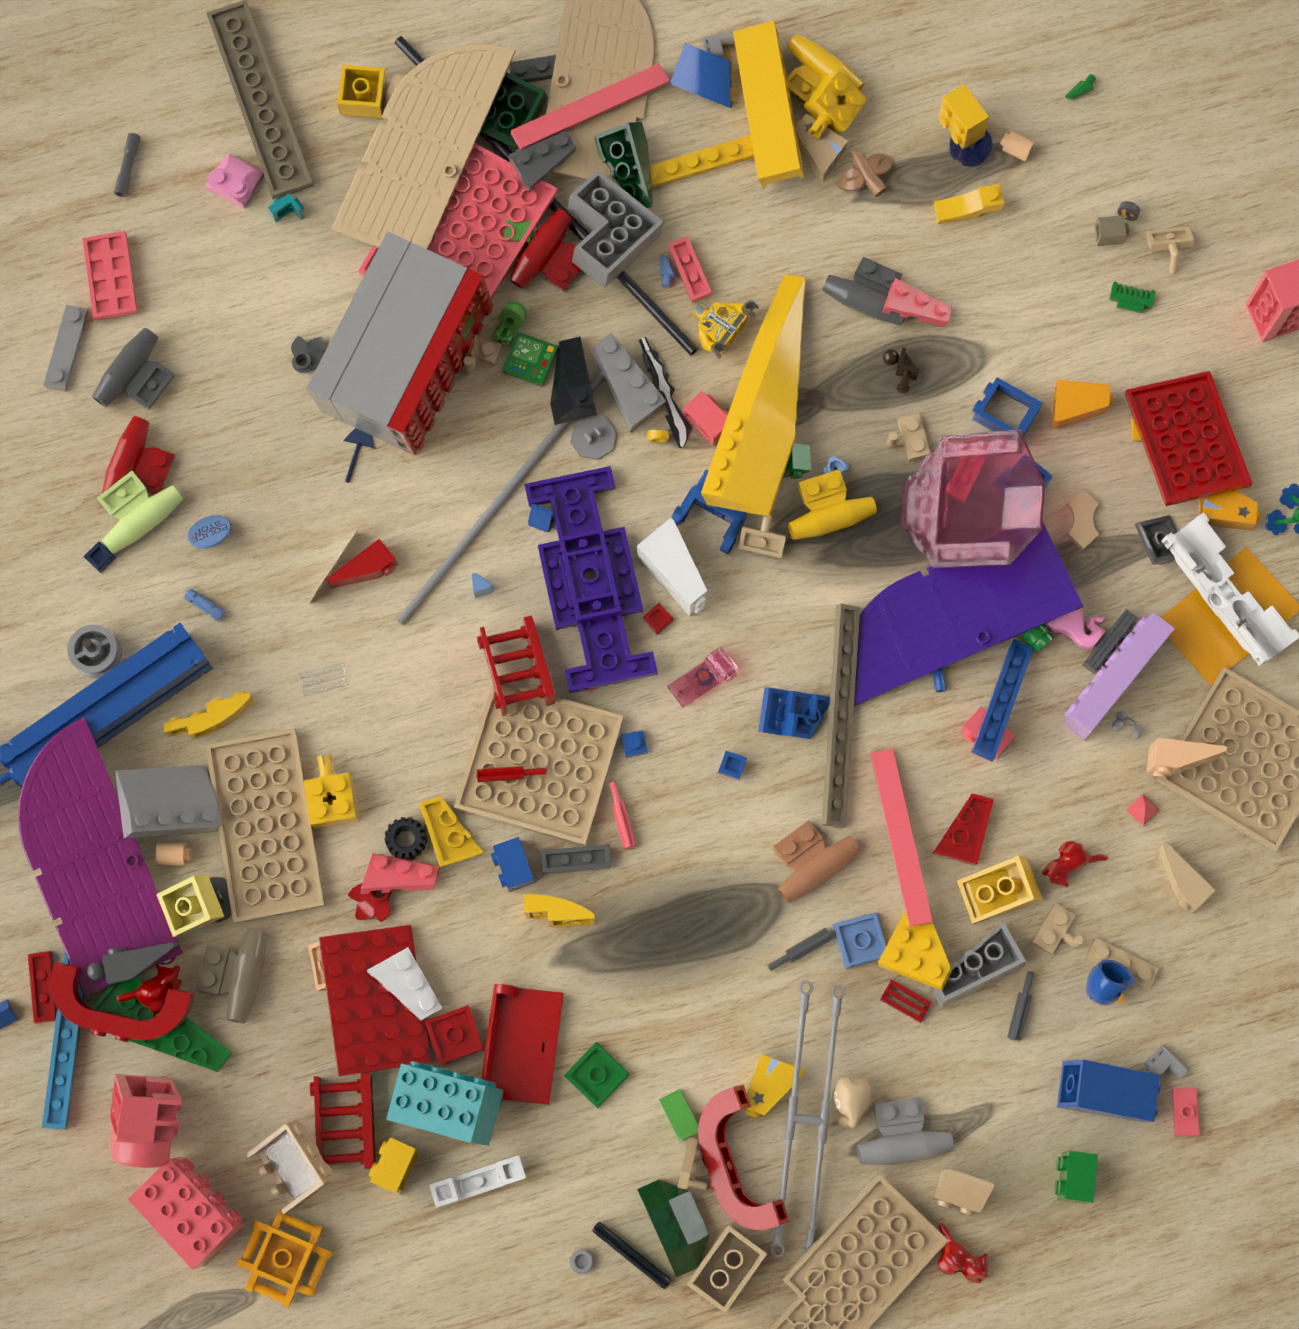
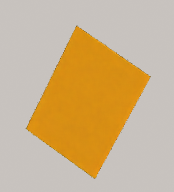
M1247 547L1227 562L1234 572L1229 577L1232 584L1241 595L1249 591L1264 611L1273 606L1285 622L1289 621L1299 612V603ZM1197 588L1161 617L1175 628L1167 638L1210 685L1214 683L1223 667L1230 670L1249 654V652L1242 648L1221 619L1216 616Z

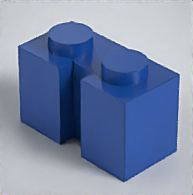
M519 837L493 846L495 852L490 854L494 865H500L502 874L498 876L502 888L507 886L508 891L511 892L535 883Z

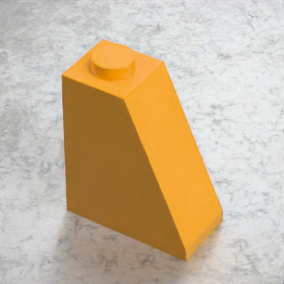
M1058 379L1054 387L1051 428L1056 429L1104 414L1108 407L1113 404L1114 394L1110 393L1111 385Z

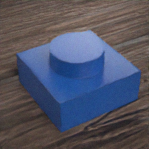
M643 730L621 734L626 758L648 754Z
M725 751L718 773L740 780L747 758Z

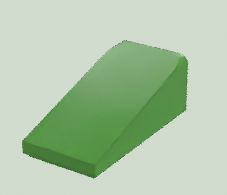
M680 1089L659 1099L680 1142L698 1133L699 1125Z

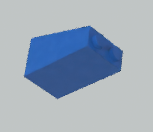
M1088 1060L1063 1061L1057 1108L1139 1122H1154L1158 1113V1106L1156 1104L1161 1088L1159 1082L1160 1075Z

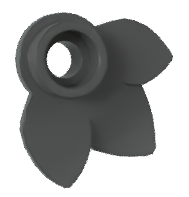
M300 336L295 338L291 345V351L294 355L292 359L293 368L299 373H308L312 369H317L325 351L323 337L314 338L307 343ZM307 361V364L305 366H301L300 362Z

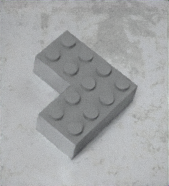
M597 170L570 195L567 210L593 230L575 247L572 262L605 288L660 236L664 222L601 171Z

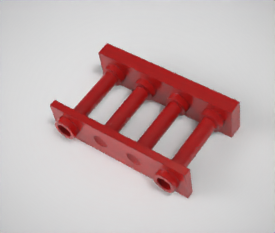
M532 615L523 617V626H520V629L487 636L485 628L480 627V636H477L479 650H484L496 696H493L496 710H501L502 717L507 716L506 705L538 697L544 699L546 706L555 704V692ZM518 638L527 639L529 646H526V649L492 656L489 645ZM527 657L528 659H533L534 666L531 669L501 676L497 674L495 667L497 664ZM532 677L539 680L540 685L537 686V689L507 696L503 695L502 684Z
M370 1072L360 1073L361 1079H357L356 1082L321 1084V1077L313 1076L314 1082H310V1096H314L316 1146L321 1157L328 1165L360 1162L361 1165L364 1164V1169L369 1170L376 1163L373 1079ZM348 1091L361 1093L362 1102L358 1103V1105L322 1108V1093ZM358 1115V1117H362V1126H359V1129L323 1131V1117ZM358 1138L360 1141H363V1150H360V1153L324 1155L323 1141Z

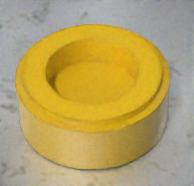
M665 430L647 431V440L654 443L667 442L669 440V432Z

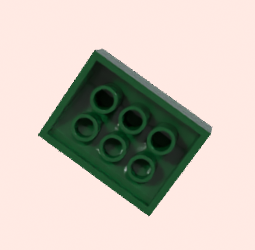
M506 72L480 132L517 149L518 145L511 135V130L537 119L547 99L546 92Z

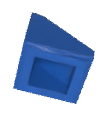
M532 504L528 525L548 532L554 520L553 511Z

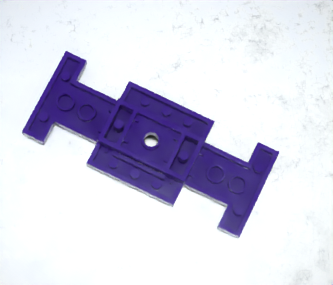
M611 466L524 484L529 507H532V504L542 505L551 503L558 533V541L538 545L555 629L560 630L578 626L586 665L565 670L569 693L658 675L653 651L631 656L622 616L644 612L625 527L603 531L597 508L595 493L615 489ZM587 571H594L596 577L593 580H587L584 578V574Z

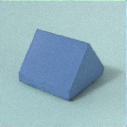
M476 573L472 574L475 598L493 592L491 582Z

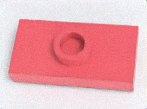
M1197 1088L1171 1089L1174 1136H1200Z

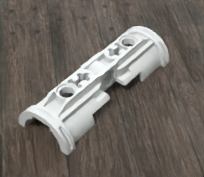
M1203 512L1174 535L1171 532L1165 536L1161 542L1172 552L1176 563L1200 592L1202 598L1216 616L1221 619L1242 648L1252 655V659L1259 667L1299 638V633L1295 629H1290L1273 606L1264 611L1249 591L1243 595L1239 593L1229 580V577L1234 572L1219 554L1226 546L1207 523L1210 520Z

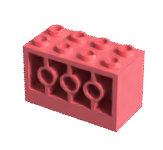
M1299 259L1266 270L1245 304L1262 342L1299 330Z

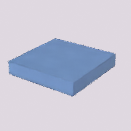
M878 912L833 924L845 969L880 959L887 944Z

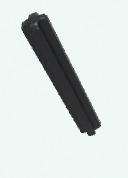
M597 1222L593 1227L592 1231L647 1277L662 1289L668 1287L671 1283V1278L601 1222Z

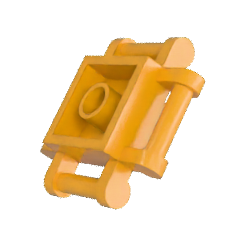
M279 1209L272 1226L255 1219L252 1225L254 1227L242 1257L238 1258L236 1265L252 1272L245 1287L246 1291L251 1293L255 1291L281 1302L282 1306L289 1309L296 1291L314 1298L317 1292L315 1290L327 1260L331 1259L333 1252L316 1245L324 1227L318 1224L316 1226L311 1225L287 1213L283 1214L282 1209ZM284 1223L310 1234L309 1242L279 1230L281 1224ZM262 1232H267L254 1264L250 1263ZM314 1252L319 1254V1257L307 1285L304 1286L300 1282ZM259 1276L289 1288L287 1293H282L257 1282Z

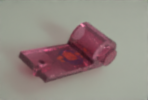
M719 647L711 652L704 659V662L667 685V688L682 708H684L723 681L729 682L737 676L736 671L738 667L724 648Z

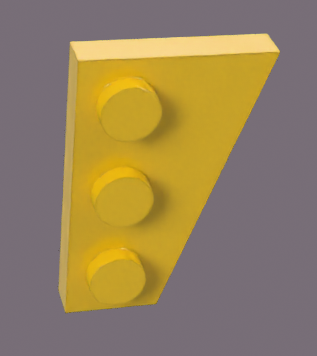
M441 796L419 803V808L440 869L484 855L482 849L477 846L471 838L472 836L457 820L456 815Z

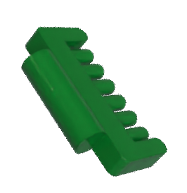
M1115 281L1112 284L1109 299L1117 302L1116 308L1142 313L1144 308H1152L1156 292L1151 290L1149 294V290H1145L1144 293V289H1140L1139 296H1137L1139 289L1136 287L1132 295V286L1128 290L1127 285L1123 287L1122 284L1118 285Z

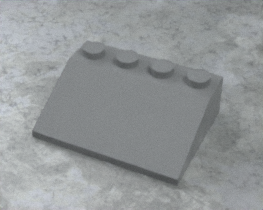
M205 765L115 771L124 839L211 833L221 826L218 802Z

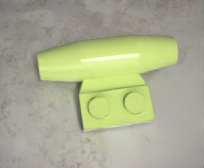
M133 471L129 472L97 497V500L110 516L120 520L102 539L103 543L114 554L138 541L165 520L180 504L183 497L172 485L148 498L146 487Z

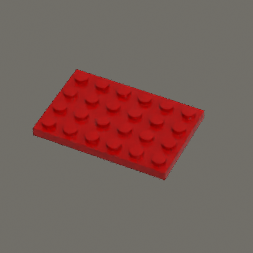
M1210 371L1131 388L1125 391V397L1165 507L1252 486L1253 482Z
M411 925L319 937L338 1077L400 1068L401 1064L410 1065L411 1061L422 1064L431 1063L425 1019L421 1021L395 995L384 988L374 976L372 977L367 972L368 969L406 948H409L416 960Z

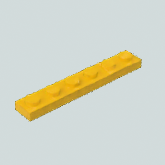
M751 135L650 165L652 189L754 158Z

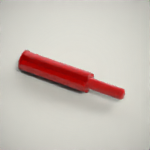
M523 766L477 769L476 778L478 783L524 779V776L546 775L547 771L546 768L524 769Z

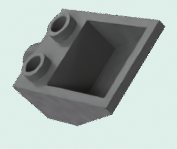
M179 941L126 951V947L108 950L109 955L102 956L104 964L101 962L91 963L88 966L87 974L90 979L95 981L103 979L106 975L107 984L138 978L179 947Z

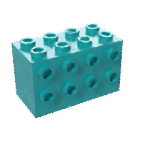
M411 1061L410 1065L401 1064L386 1120L462 1141L489 1146L503 1090L496 1088L497 1083Z

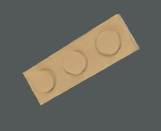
M1094 938L1085 957V960L1095 965L1103 960H1114L1121 963L1134 975V984L1146 990L1150 989L1159 968L1098 938Z

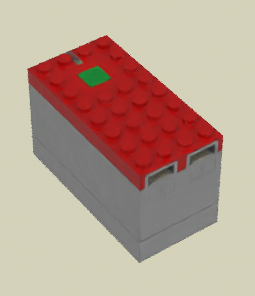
M387 231L306 388L320 411L412 455H415L417 450L420 451L425 443L424 436L426 432H430L434 426L436 413L440 412L444 406L445 400L443 399L446 393H450L454 386L453 379L456 373L459 374L463 369L465 355H469L473 349V339L481 333L484 326L482 322L485 316H489L493 309L484 275Z

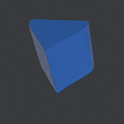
M8 999L0 1003V1029L18 1020Z

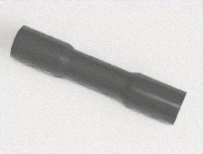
M128 133L124 157L114 189V194L120 197L127 196L133 162L138 151L141 137L135 133Z

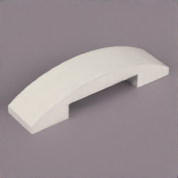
M520 1155L430 1184L429 1186L435 1206L438 1208L526 1178Z

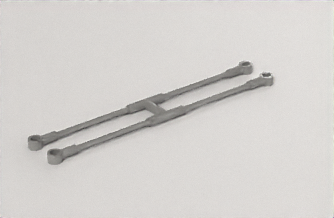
M802 981L798 987L801 993L799 1007L801 1012L792 1093L789 1096L786 1121V1146L780 1199L783 1200L785 1206L792 1140H794L796 1123L819 1126L817 1143L819 1144L810 1226L807 1229L806 1246L802 1249V1256L816 1241L817 1230L815 1225L824 1144L827 1141L831 1103L829 1098L838 1016L841 1013L842 998L846 995V989L842 985H834L831 988V995L833 997L831 1015H833L824 1099L821 1103L820 1116L797 1114V1091L806 1012H808L810 994L814 990V986L810 981ZM806 983L810 986L808 992H804L802 989ZM838 987L842 990L840 996L835 995V989ZM779 1225L774 1228L773 1243L769 1247V1252L774 1257H781L785 1251L782 1245L784 1226ZM776 1245H779L781 1248L778 1254L773 1252V1248Z

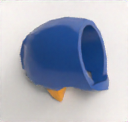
M1103 960L1093 967L1089 973L1086 994H1088L1091 1000L1100 1005L1126 1003L1122 991L1132 987L1135 977L1121 963L1114 960Z

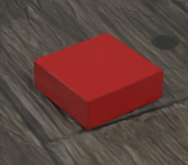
M660 603L642 617L657 635L674 621V618Z

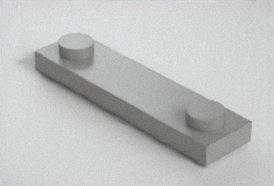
M66 305L43 384L45 388L67 391L89 313L87 309Z

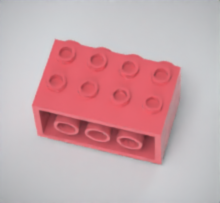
M169 1158L167 1164L161 1166L128 1200L193 1270L205 1266L245 1225L241 1222L243 1219L236 1210H230L225 1205L226 1199L219 1192H213L209 1187L211 1184L208 1179L203 1175L199 1176L193 1170L195 1166L188 1158Z

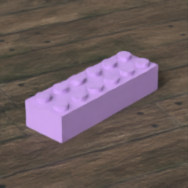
M1154 612L1149 617L1144 615L1118 647L1120 650L1116 649L1105 663L1108 668L1103 666L1091 681L1094 685L1089 683L1077 698L1080 702L1075 700L1064 714L1067 719L1063 724L1081 739L1085 740L1175 628Z

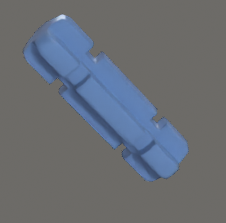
M194 589L187 590L184 595L186 601L189 603L193 602L195 607L207 615L211 614L210 617L214 620L219 621L222 619L225 611L221 607H215V603L203 595L199 596V593Z

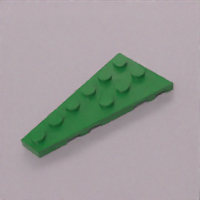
M139 978L119 981L110 985L91 1007L140 1020H149L159 1014L151 1012L148 1007L142 1005L137 999L129 1001H118L116 999L119 995L138 989L143 983ZM187 1017L178 1028L165 1036L149 1040L129 1038V1041L215 1072H218L232 1055L230 1051Z

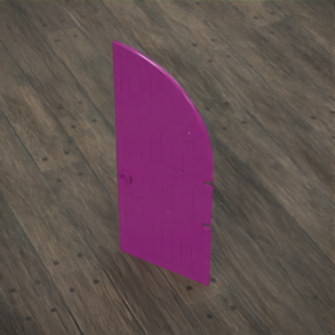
M86 718L77 720L56 734L43 747L30 766L20 793L18 826L21 843L31 870L41 869L42 875L36 876L35 879L52 920L57 918L62 920V924L55 926L69 962L73 966L82 967L79 986L83 995L86 996L114 984H107L106 975L103 979L95 981L90 979L87 974L88 966L91 963L101 962L104 964L102 956L109 955L108 950L126 947V951L177 942L178 939L173 937L157 897L158 891L136 838L124 839L119 798ZM181 946L177 947L152 967L184 954Z

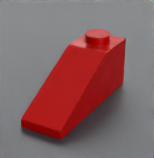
M378 539L326 580L331 588L374 580L384 575H390L398 564L396 558L383 542Z

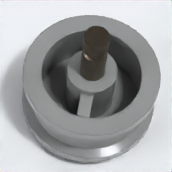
M100 625L81 627L71 636L67 647L71 663L80 673L91 678H100L119 665L122 656L121 645L111 631Z

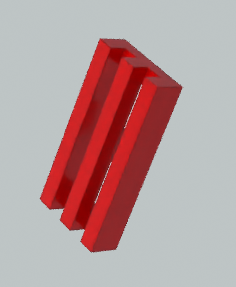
M892 979L880 998V1001L918 1023L922 1022L932 1003ZM891 988H896L897 990L903 992L904 994L910 996L911 998L917 1000L925 1006L922 1008L921 1006L915 1004L914 1002L908 1000L900 994L892 991ZM889 994L921 1013L918 1016L886 997Z

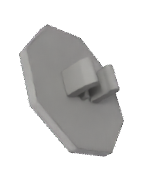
M586 417L574 424L570 443L580 457L599 460L613 451L616 431L606 418Z

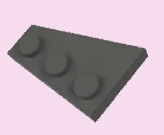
M565 130L509 154V161L528 192H530L540 180L543 181L548 176L551 170L560 166L576 151V146Z

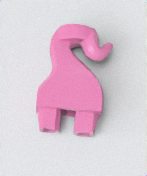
M1081 608L1044 624L1049 629L1048 632L1066 634L1077 646L1086 650H1092L1105 633V630L1096 624L1102 623L1105 618L1094 616L1089 618L1086 623V627L1091 634H1085Z

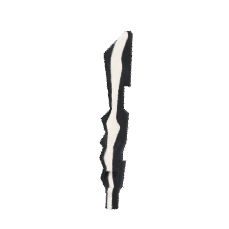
M641 338L639 343L643 351L642 356L647 372L650 371L653 385L666 400L665 407L669 415L665 416L678 447L683 448L691 426L672 398L675 388L668 382L669 374L665 372V365L659 361L658 353L650 347L647 338Z

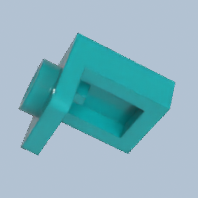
M290 194L274 200L268 207L270 215L275 222L292 211L295 212L300 220L304 218L302 213L303 205L298 198L293 199Z

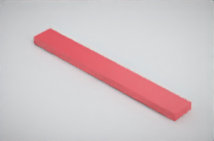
M660 63L521 125L511 130V135L521 150L668 85L670 80Z
M889 749L873 752L870 756L909 928L932 924V916L894 751Z

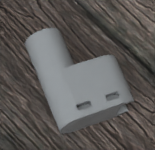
M733 32L702 37L704 51L724 58L722 47L735 45Z
M1161 1045L1144 1063L1152 1074L1161 1075L1168 1068L1178 1079L1182 1078L1189 1070L1164 1045Z

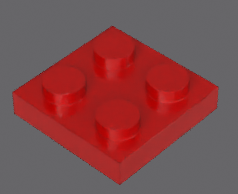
M469 1005L425 1021L440 1066L484 1050Z

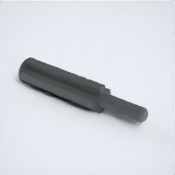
M824 928L785 951L786 955L770 963L768 969L772 971L789 960L793 963L831 941L832 936L830 932Z
M1031 971L1027 972L1023 991L1018 993L1007 1036L1008 1039L1013 1041H1021L1032 999V995H1029L1034 977V973Z

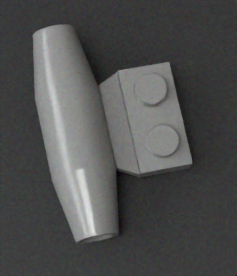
M920 1097L874 1104L877 1129L884 1137L857 1145L860 1164L878 1165L926 1160L951 1152L954 1149L951 1132L922 1131L925 1120Z

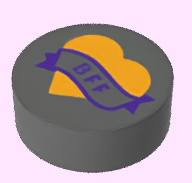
M1124 201L1120 203L1117 213L1119 216L1124 215L1125 220L1134 221L1137 220L1141 210L1137 204Z

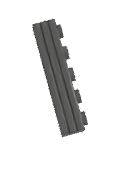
M1126 609L1082 666L1093 674L1095 671L1099 672L1103 667L1101 663L1104 660L1107 661L1112 655L1110 654L1112 649L1116 650L1120 645L1118 643L1120 639L1124 640L1129 634L1127 630L1129 628L1132 629L1136 625L1135 620L1137 617Z

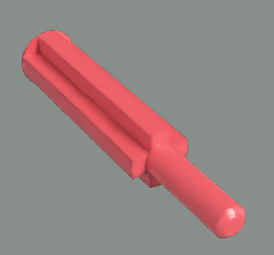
M611 781L609 785L615 803L612 805L623 849H631L637 845L625 801L621 802L616 782Z

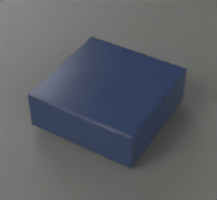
M100 541L83 556L100 573L116 558Z

